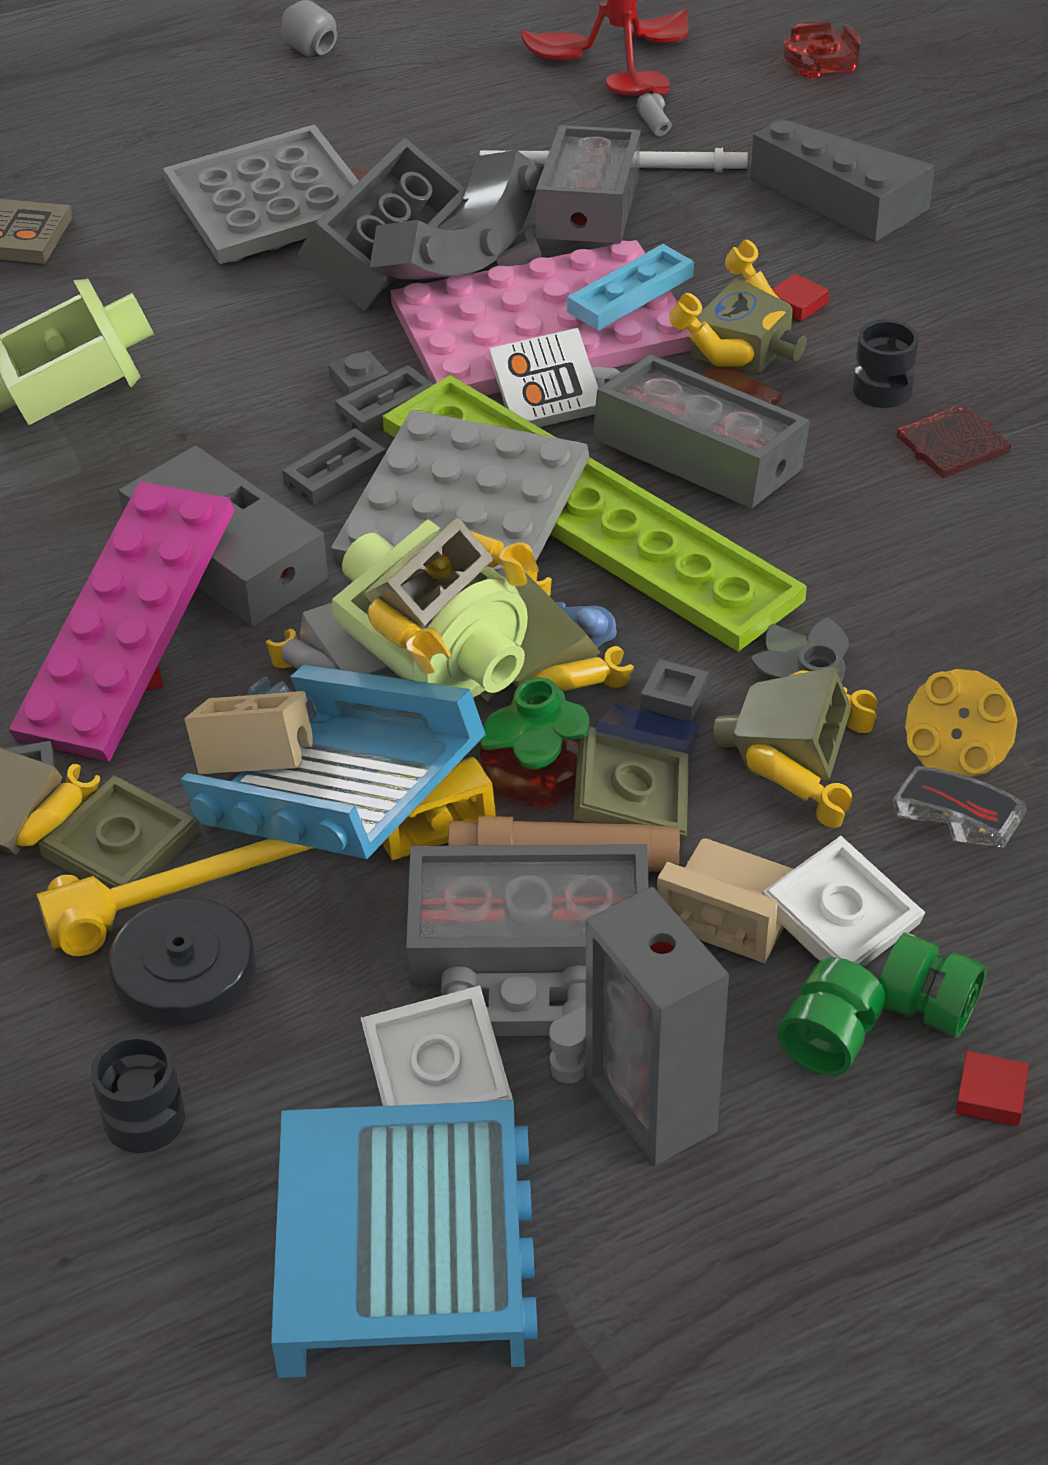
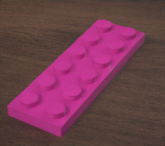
M139 481L8 729L15 741L27 744L51 741L53 750L110 762L235 511L230 498Z

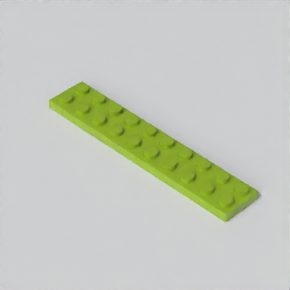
M451 375L383 415V429L394 438L411 410L556 438ZM590 457L550 533L551 536L738 652L767 631L770 625L779 622L806 600L807 586Z

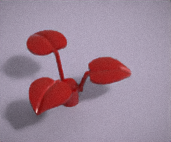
M606 0V3H599V13L588 38L575 33L535 34L521 29V38L525 46L537 56L553 60L581 57L583 49L592 48L606 15L609 18L610 25L624 27L628 72L608 76L606 78V86L614 93L633 96L647 93L665 94L670 90V82L666 76L656 71L636 72L633 60L632 35L637 37L643 36L644 39L651 42H674L687 38L689 34L686 9L674 14L639 21L637 0Z

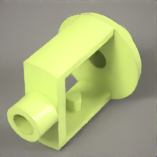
M88 278L73 280L80 292L79 295L0 334V413L17 405L28 425L124 376L132 388L141 377L126 348L154 335L133 293L103 307Z
M427 519L395 547L377 533H367L355 540L348 548L342 562L343 573L352 583L332 599L334 618L343 630L402 679L470 689L473 698L485 690L490 693L501 691L512 683L519 674L525 659L524 650L520 646L526 632L528 616L524 601L517 589L509 585L507 579L491 567L486 566L467 584V588L459 592L437 613L427 628H434L438 632L451 657L446 658L444 654H436L430 657L428 660L435 672L425 674L419 669L408 649H401L373 628L368 618V609L371 602L366 598L365 592L412 548L440 528Z

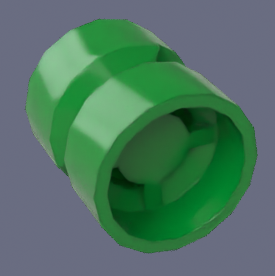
M905 932L894 945L879 980L886 994L884 1008L906 1018L918 1012L922 1014L925 1026L958 1038L969 1022L979 999L986 977L987 965L957 952H952L946 957L940 956L937 944ZM938 975L944 979L936 998L928 995Z
M830 957L820 960L814 966L800 990L802 996H799L792 1003L778 1026L777 1037L782 1049L799 1065L817 1074L835 1076L844 1074L851 1067L864 1044L865 1035L873 1028L885 1006L886 994L877 978L861 965L847 959Z

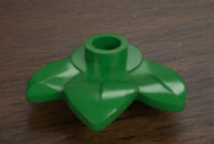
M532 678L518 686L512 705L497 710L490 715L483 727L486 735L480 740L481 746L484 750L513 747L515 757L522 766L529 769H540L549 765L557 758L561 752L563 739L574 740L586 737L589 732L590 719L582 705L566 701L563 691L552 680Z

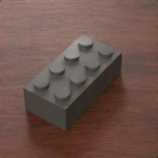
M404 137L315 223L297 256L365 312L396 280V278L383 275L369 268L376 226L420 220L429 226L437 228L448 218L456 215L464 203L462 198L466 189Z

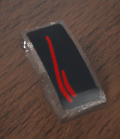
M916 766L892 800L898 818L948 823L953 841L999 847L1006 846L1027 812L1024 801L997 787L958 773L923 766Z

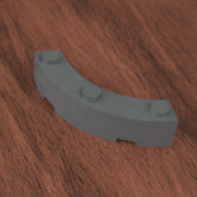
M518 150L476 156L473 172L462 198L466 203L458 215L448 218L437 228L429 226L420 220L377 225L369 268L400 280H423L457 276L483 269L494 262L502 252L507 250L522 228L535 196L541 167Z

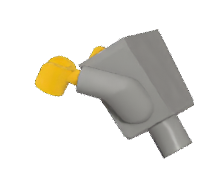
M332 603L302 613L300 630L302 641L297 639L296 632L291 628L284 631L286 641L280 643L272 642L271 639L265 641L271 662L277 668L293 666L299 669L305 664L402 679L338 625L333 615ZM429 621L424 626L420 627V630L427 628L429 626Z

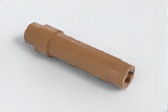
M479 816L478 822L450 821L448 846L647 844L648 873L661 872L667 862L679 866V827L650 826L646 824L513 821V817Z

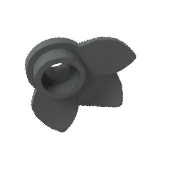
M825 618L818 622L809 632L808 636L772 624L768 627L765 647L767 651L757 653L751 657V662L757 670L773 679L786 677L803 670L810 672L836 667L842 682L846 669L842 658L848 651L849 641L843 629L830 618Z

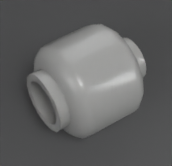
M309 0L298 1L285 10L282 16L281 33L282 38L289 46L306 57L317 54L324 55L333 48L337 39L336 20L329 12Z

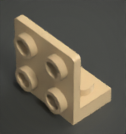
M702 839L685 868L670 862L665 864L657 879V892L699 940L765 963L784 927L776 920L778 900L763 896L762 892L792 871L793 868L710 839Z

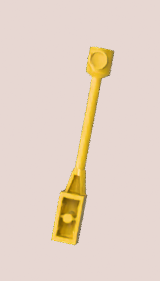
M474 757L461 760L382 843L392 861L410 855V846H439L448 843L450 821L478 822L479 816H496L492 782ZM394 772L384 774L403 778L400 774ZM409 776L404 779L417 781L420 777ZM375 782L374 786L400 790L405 792L409 789L407 787H401L380 782ZM370 793L362 795L363 797L394 803L399 800ZM348 803L349 805L356 806L357 809L373 811L385 814L388 811L385 809ZM360 818L362 823L375 825L377 822ZM269 838L111 889L94 876L79 880L73 875H61L50 882L47 891L37 893L36 896L53 949L62 948L69 955L85 956L95 952L103 945L106 933L111 932L116 912L313 848Z

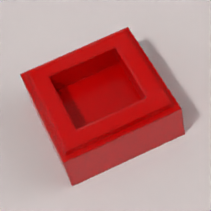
M796 273L772 288L773 292L781 300L790 304L793 309L792 318L800 322L822 308L829 301V289Z
M966 1051L956 1114L1019 1127L1029 1063Z

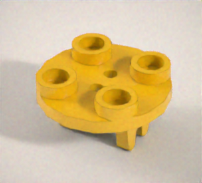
M954 669L947 672L934 673L928 678L926 683L918 688L908 705L905 729L908 747L924 766L935 772L967 779L988 773L1005 759L1015 742L1018 720L1012 699L997 681L979 671ZM968 709L969 716L961 718V710ZM957 729L961 730V738L954 739L953 732Z

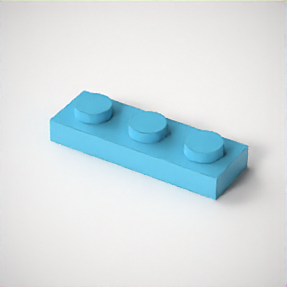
M661 244L567 296V312L599 331L694 277V261Z

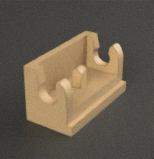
M305 691L207 699L184 718L198 773L210 774L297 768L302 763L301 748L312 747L313 743L312 729L305 705L307 702Z

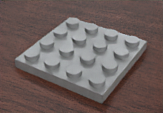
M315 124L163 168L165 183L219 264L237 262L246 256L266 250H277L286 244L306 239L315 223L359 182Z
M411 410L331 546L334 560L342 563L352 543L367 533H377L395 547L427 519L439 528H442L454 518L459 517L470 531L501 541L504 548L514 543L524 542L528 544L533 552L535 561H537L589 459L588 446L585 443ZM498 564L492 568L506 579L502 565Z

